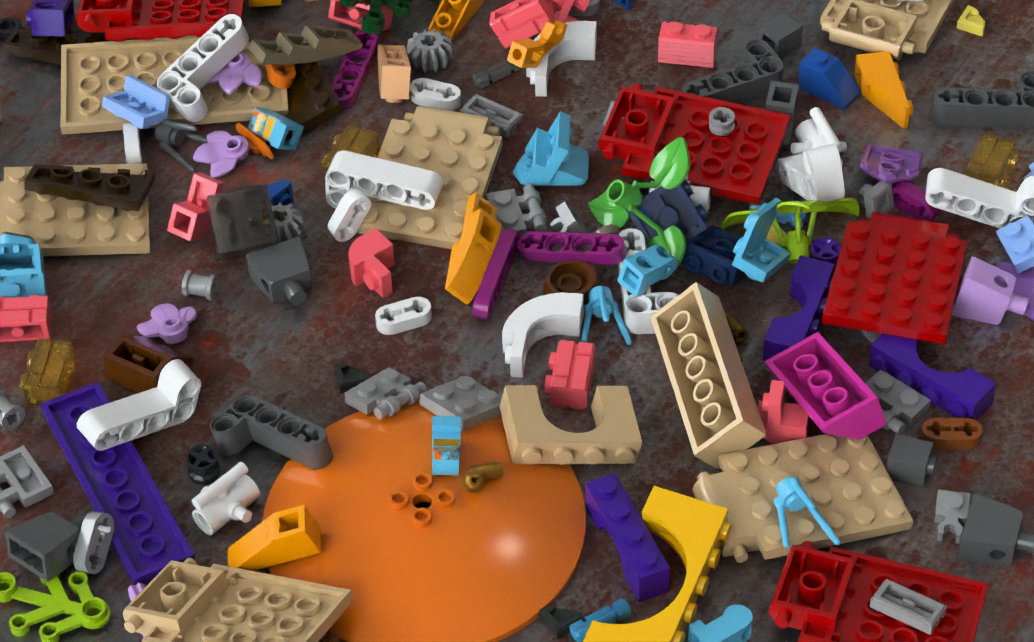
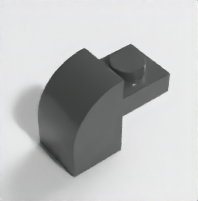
M771 81L765 110L791 115L790 125L780 149L789 151L797 120L799 85Z

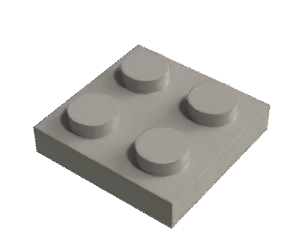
M467 375L420 393V405L437 416H461V431L501 415L499 406L502 397Z

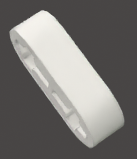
M418 78L410 83V99L417 105L454 111L461 106V91L453 84L427 78Z
M132 122L123 123L127 164H142L139 128L135 127Z
M353 189L347 192L329 220L328 230L339 242L350 240L356 234L370 210L371 201L361 189Z
M419 296L382 306L375 314L377 330L384 335H394L424 326L432 318L431 303L428 299Z

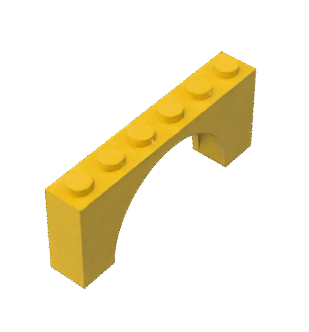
M653 486L642 510V520L649 532L665 540L680 556L686 569L683 587L668 607L648 619L628 624H608L592 620L583 642H684L685 632L683 630L686 623L691 624L695 618L697 604L695 603L698 596H704L707 590L710 568L715 569L718 565L721 550H719L721 542H727L731 534L732 523L728 522V508Z

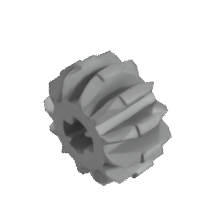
M435 28L432 31L423 29L422 33L414 32L413 38L408 39L407 43L409 62L414 66L415 70L423 69L424 73H427L429 70L437 73L439 68L446 69L447 64L451 63L453 58L451 38L446 36L445 31L437 33Z
M281 201L276 206L269 204L276 243L267 245V247L298 236L301 239L305 230V221H303L300 209H295L292 203L283 206ZM259 212L256 224L260 222L261 226L256 230L257 238L259 239V242H262V236L263 242L265 243L263 227Z

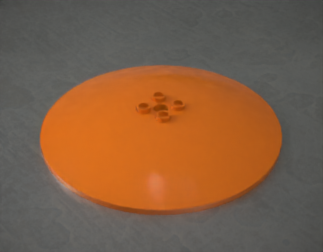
M420 399L411 405L406 404L400 407V411L391 417L385 416L382 419H378L374 411L368 415L361 411L356 412L325 428L333 454L331 463L321 469H311L289 459L278 474L264 507L262 522L275 512L305 505L320 525L321 553L267 568L271 575L351 590L353 602L330 627L331 633H336L340 642H499L539 617V610L551 606L558 599L576 572L586 539V510L580 484L569 464H512L502 416L500 415L461 431L459 476L432 475V416L437 415L420 405ZM501 462L503 477L487 479L483 487L475 493H470L464 489L462 479L470 466ZM420 502H427L430 504L428 508L415 507V505Z

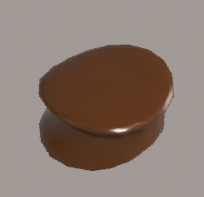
M581 260L559 263L549 271L543 293L544 295L563 292L584 294L585 304L589 302V291L595 287L597 272L592 265Z

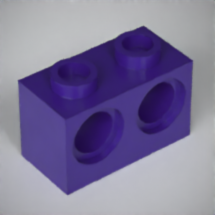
M35 0L32 3L31 9L27 10V25L31 26L32 36H65L75 19L74 0Z

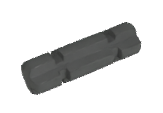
M503 59L485 68V72L481 70L473 75V83L478 89H483L490 85L489 82L495 83L512 74L511 71L514 73L522 68Z

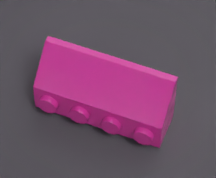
M819 332L764 361L766 367L777 380L784 381V388L823 433L860 440L887 425L878 397Z

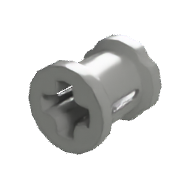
M187 270L182 280V295L185 297L198 295L206 297L209 301L215 300L219 288L218 275L203 276L195 274L192 270Z
M0 390V425L5 430H13L23 422L25 410L22 406L12 403L9 395L5 391Z

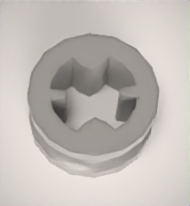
M726 107L713 109L709 114V130L719 136H725L733 132L735 128L734 112Z

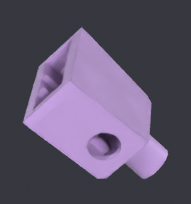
M972 256L957 291L952 315L997 325L1001 323L1006 310L1024 315L1029 298L1013 293L1016 277L1013 274Z

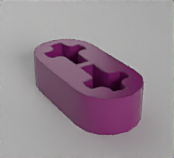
M899 181L892 185L894 207L916 219L932 221L941 212V209L935 208L926 202V191L907 181Z

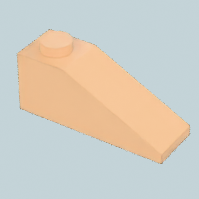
M377 44L378 80L381 99H385V101L390 103H400L402 99H409L411 66L405 45Z

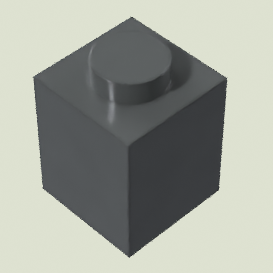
M784 12L759 27V40L766 41L780 59L802 47L803 25Z
M895 434L887 461V472L890 478L924 486L927 474H934L937 457L932 456L933 442Z

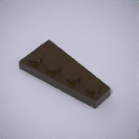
M14 29L3 43L4 53L61 65V45L107 42L112 40H106L103 33H92L91 37L76 36V32H67L65 36H32V30Z
M316 61L294 64L296 76L291 87L287 88V117L304 126L302 133L343 112L340 103Z
M33 165L25 179V190L42 195L49 194L64 197L68 200H80L95 205H106L121 208L125 211L139 212L155 181V171L145 170V175L130 174V169H118V174L101 173L100 168L88 167V169L81 172H75L72 166Z

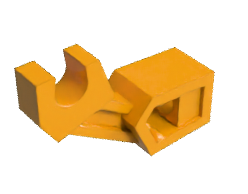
M555 20V23L547 21L537 41L530 38L512 41L507 61L520 68H537L543 56L555 45L560 44L564 38L567 24L560 20Z

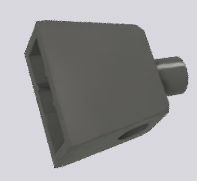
M299 236L246 254L250 278L271 302L278 303L289 299L292 305H300L306 300V292L312 289L310 268Z
M974 493L961 536L957 560L970 563L1010 566L1012 565L1016 549L1034 553V533L1021 530L1024 513L1019 509Z
M48 512L5 530L8 557L49 582L73 564V556L84 518L78 516L67 521L54 512Z

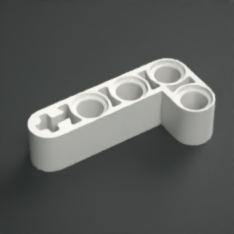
M229 14L222 17L168 67L157 80L158 89L170 95L169 107L190 122L202 120L208 112L207 104L200 89L243 50L249 42L248 33L239 16Z
M835 144L804 150L801 154L777 160L778 174L782 183L804 199L830 202L844 198L845 188L841 159Z
M343 150L335 154L325 176L326 201L335 209L347 192L353 189H361L368 197L428 210L434 207L444 184L442 177L434 171Z
M936 168L928 173L925 199L929 205L1000 229L1026 216H1029L1034 224V176L1026 178L1017 192L944 168Z
M629 228L619 233L628 250L625 258L646 249L645 237L640 230ZM624 260L618 263L619 274ZM620 284L624 323L627 330L633 334H655L650 317L676 298L678 294L674 292L651 293L650 286H648L644 294L635 297Z
M172 360L162 369L157 387L86 411L78 419L77 429L96 450L101 451L180 424L189 419L195 411L201 381L182 360Z

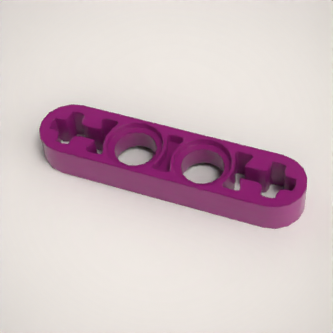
M363 30L357 31L355 36L362 44H365V48L361 47L359 50L345 54L331 86L343 110L353 107L377 54V44L379 45L378 35L368 34ZM355 58H364V59H365V60L362 61V62H353V61H352V60L355 59ZM348 76L357 77V79L352 81L344 80Z
M503 228L474 300V318L491 319L518 250L517 240L520 237L518 230Z
M530 231L521 235L517 240V248L522 258L527 261L562 263L570 260H581L589 264L612 265L623 261L628 253L622 237L616 234ZM560 243L565 244L562 249L558 251H552V248L555 245ZM592 245L588 251L578 252L582 246Z

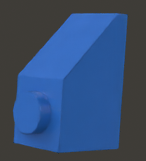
M815 47L799 63V89L844 110L860 96L861 89L839 58Z

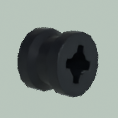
M205 444L192 447L186 455L191 481L199 485H208L215 482L220 475L217 451L212 446Z

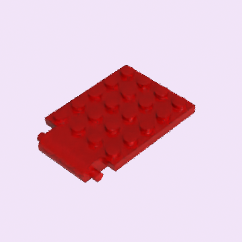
M80 0L76 20L82 30L86 32H106L105 39L114 42H123L134 38L147 41L155 37L178 39L191 35L201 38L225 15L235 14L243 22L245 0Z
M633 83L631 88H621L598 141V147L606 159H613L614 157L625 160L621 175L643 180L651 178L649 171L657 154L673 140L683 137L687 142L690 157L687 181H690V185L710 187L711 195L760 205L789 128L791 115L656 87L654 93L642 91L643 87L639 83ZM718 107L729 108L735 114V128L733 132L725 136L715 135L709 130V114Z
M872 212L870 220L859 218L858 222L848 221L823 311L822 323L946 344L967 241L960 240V235L949 233L950 224L879 212Z
M804 541L802 546L792 545L789 550L769 607V615L780 628L791 627L801 630L798 642H974L989 583L830 546L828 552L815 550L813 542ZM885 579L947 606L945 616L940 618V623L937 627L934 626V631L931 635L870 607L871 598Z

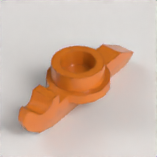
M239 122L236 124V130L240 136L245 137L249 143L250 153L258 154L262 152V156H267L271 160L274 159L271 149L262 136L253 134Z

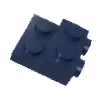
M686 179L672 190L659 186L651 191V193L642 197V202L637 207L638 210L659 225L663 231L672 225L677 226L684 233L686 241L706 230L708 225L705 221L710 219L701 204L695 206L690 196L694 192ZM626 209L637 229L643 233L648 245L653 237L658 236L657 231L633 212Z
M711 225L686 242L685 254L680 264L684 265L690 272L707 275L716 283L732 287L746 277L745 272L732 266L736 256L733 250L741 236Z

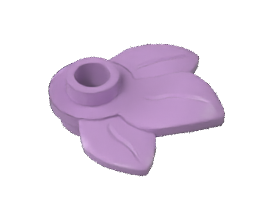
M239 52L208 83L219 82L222 90L227 95H231L243 82L250 86L259 87L262 80L261 70L258 66L250 63L249 56L246 53Z
M214 131L207 135L208 143L202 144L197 148L193 155V160L211 164V177L219 178L233 171L236 164L248 156L249 143L243 136H232L226 131Z
M169 303L159 304L151 311L152 319L138 324L137 330L148 338L160 336L168 344L179 343L188 336V325L196 319L197 313L191 306L178 310L175 305Z

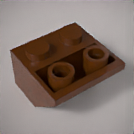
M121 335L103 355L108 381L136 393L157 387L160 373L170 361L180 359L188 367L194 362L193 357L144 336Z

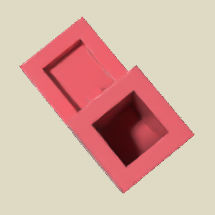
M201 172L194 173L187 201L173 204L167 231L188 241L206 237L217 225L223 212V208L219 207L218 204L224 182Z
M374 228L358 237L351 244L348 252L350 276L355 286L365 282L370 290H375L384 298L393 293L391 272L388 269L395 265L393 244L379 230Z
M771 380L770 392L764 393L763 401L759 400L758 411L767 434L763 439L771 444L807 438L810 428L809 415L799 404L784 403V381Z

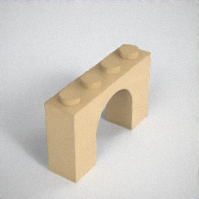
M505 385L499 407L512 464L636 463L642 439L628 386H597L591 404L596 428L584 433H572L557 428L546 419L541 409L536 385Z

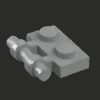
M525 185L522 196H516L515 189L486 193V200L497 208L496 220L502 224L501 231L503 228L518 230L521 236L527 233V228L535 227L536 231H545L547 229L546 213L540 207V194L535 190L534 185ZM529 209V214L522 215L521 210Z
M388 367L346 391L345 403L366 415L374 411L375 416L378 419H382L385 416L391 417L400 411V407L406 404L411 405L420 399V393L427 391V388L423 382H418L415 385L411 384V378Z
M881 369L865 383L878 397L880 406L883 408L882 412L887 425L882 428L886 431L891 429L895 433L901 434L906 424L913 425L930 409V399Z
M24 445L0 456V485L8 482L11 486L5 490H2L0 487V512L6 518H11L15 515L14 502L20 500L24 507L27 508L54 494L51 483Z

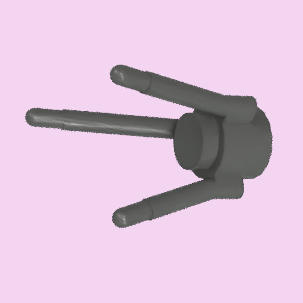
M164 119L163 123H159L155 130V137L160 141L159 148L167 151L191 173H194L195 168L175 151L172 146L181 145L185 137L202 143H208L207 138L188 132H196V126Z

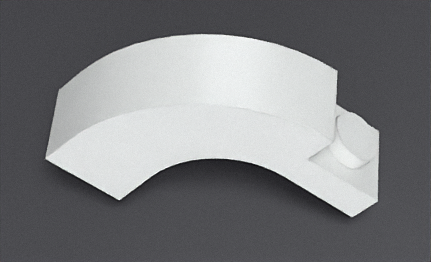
M596 21L566 22L567 28L560 44L555 45L543 56L537 68H526V77H530V85H535L536 96L547 97L549 75L557 65L570 60L595 61L597 43ZM540 34L534 39V41H537L540 38Z
M564 292L546 294L533 298L514 310L506 320L502 330L503 353H505V364H510V377L523 378L528 351L536 341L552 335L580 337L584 316V294Z

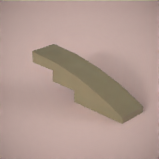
M305 25L302 34L279 32L275 42L252 39L248 49L261 64L288 65L337 57L359 50L363 44L349 29Z

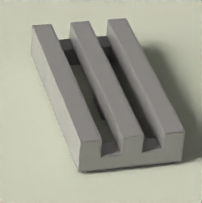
M477 94L460 110L462 113L491 117V126L500 127V135L506 138L510 136V130L514 131L517 128V124L520 125L523 122V114Z
M885 579L870 601L871 608L929 635L934 631V626L937 627L940 623V618L945 616L947 609L946 605L888 579Z

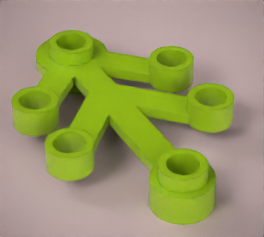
M76 571L68 578L70 590L78 594L81 603L68 599L59 580L60 575H57L49 582L40 578L41 583L48 587L51 593L49 595L17 586L16 579L11 573H0V602L6 603L15 599L41 607L25 614H15L10 618V630L15 636H24L29 633L32 625L60 614L72 615L56 623L46 622L39 628L42 642H58L61 634L83 626L87 629L103 627L110 620L111 610L109 605L101 598L93 597L89 588L88 576L82 571ZM77 581H83L81 584H74ZM24 623V625L16 627L17 624ZM48 632H54L52 635H45Z

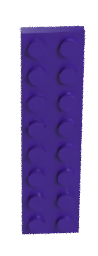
M97 381L41 403L42 414L93 510L112 516L114 532L111 544L133 585L139 582L146 584L152 581L171 560L184 562L186 558L195 560L191 547L132 441L99 451L77 429V421L82 414L90 409L110 403L99 382Z

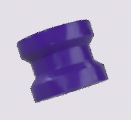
M819 238L811 245V258L834 263L836 267L841 246L834 239Z

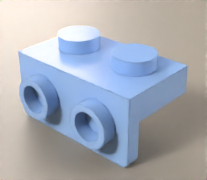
M133 75L125 77L124 91L103 96L102 107L113 112V115L132 122L137 128L147 129L152 125L163 123L164 119H167L170 95Z
M1029 216L996 230L997 236L1018 274L1034 266V224Z

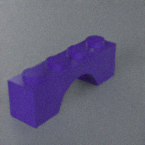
M799 256L791 275L790 297L796 300L803 308L794 315L773 318L764 338L763 361L819 332L821 319L819 318L823 315L834 275V263Z
M882 334L871 344L870 367L874 368L877 372L880 369L930 399L931 404H935L949 412L953 417L978 420L993 405L996 389L995 382L971 368L956 373H945L928 367L920 360L917 354L918 340Z
M616 473L585 483L586 509L598 531L606 529L613 539L623 565L625 579L638 602L668 593L670 567Z

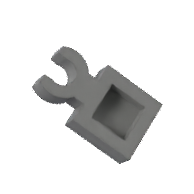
M938 489L934 523H939L937 530L938 541L942 542L944 533L951 532L956 536L955 543H960L963 533L962 526H965L969 512L970 493Z

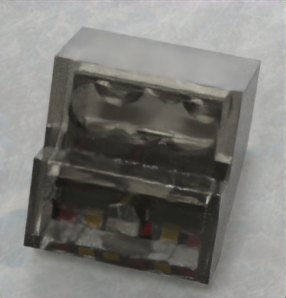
M267 184L238 188L235 192L207 196L205 206L216 261L245 257L246 254L278 243Z

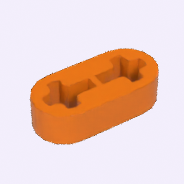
M264 64L267 78L272 85L281 89L291 87L296 76L294 64Z

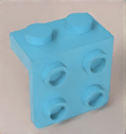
M778 198L773 199L769 203L765 202L758 212H752L744 223V228L747 229L745 235L738 240L733 250L736 256L732 266L745 272L750 279L762 283L783 267L791 255V252L766 239L777 214L776 205L782 202Z

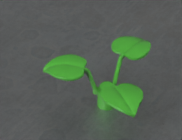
M679 137L657 154L649 171L651 178L655 181L638 182L634 180L632 184H628L617 179L611 182L603 194L588 202L591 212L603 226L613 224L617 225L620 229L624 228L630 220L626 209L641 218L658 233V236L650 240L647 248L657 244L661 245L671 256L678 260L676 269L680 265L686 250L684 233L677 226L673 225L663 231L659 225L638 210L637 207L642 202L640 188H657L661 184L664 189L672 190L686 179L690 168V157L686 140L683 137Z

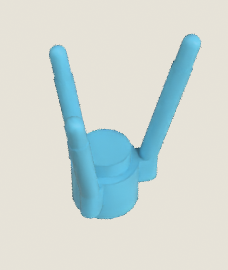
M606 286L592 288L588 293L589 303L584 306L585 318L581 341L587 342L593 314L596 317L603 318L604 322H608L609 315L613 313L626 344L631 345L632 340L619 312L618 303L613 301L611 290Z
M788 477L778 483L776 491L779 496L773 502L778 511L783 546L785 548L790 546L785 508L795 512L803 509L805 506L833 543L840 545L839 538L817 510L799 478Z

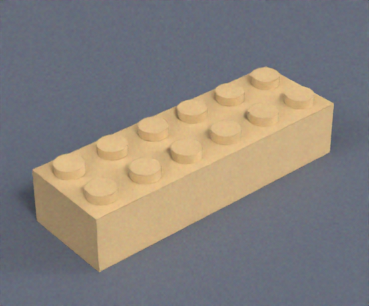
M695 282L650 318L694 456L719 470L718 455L746 450L767 434L720 298Z

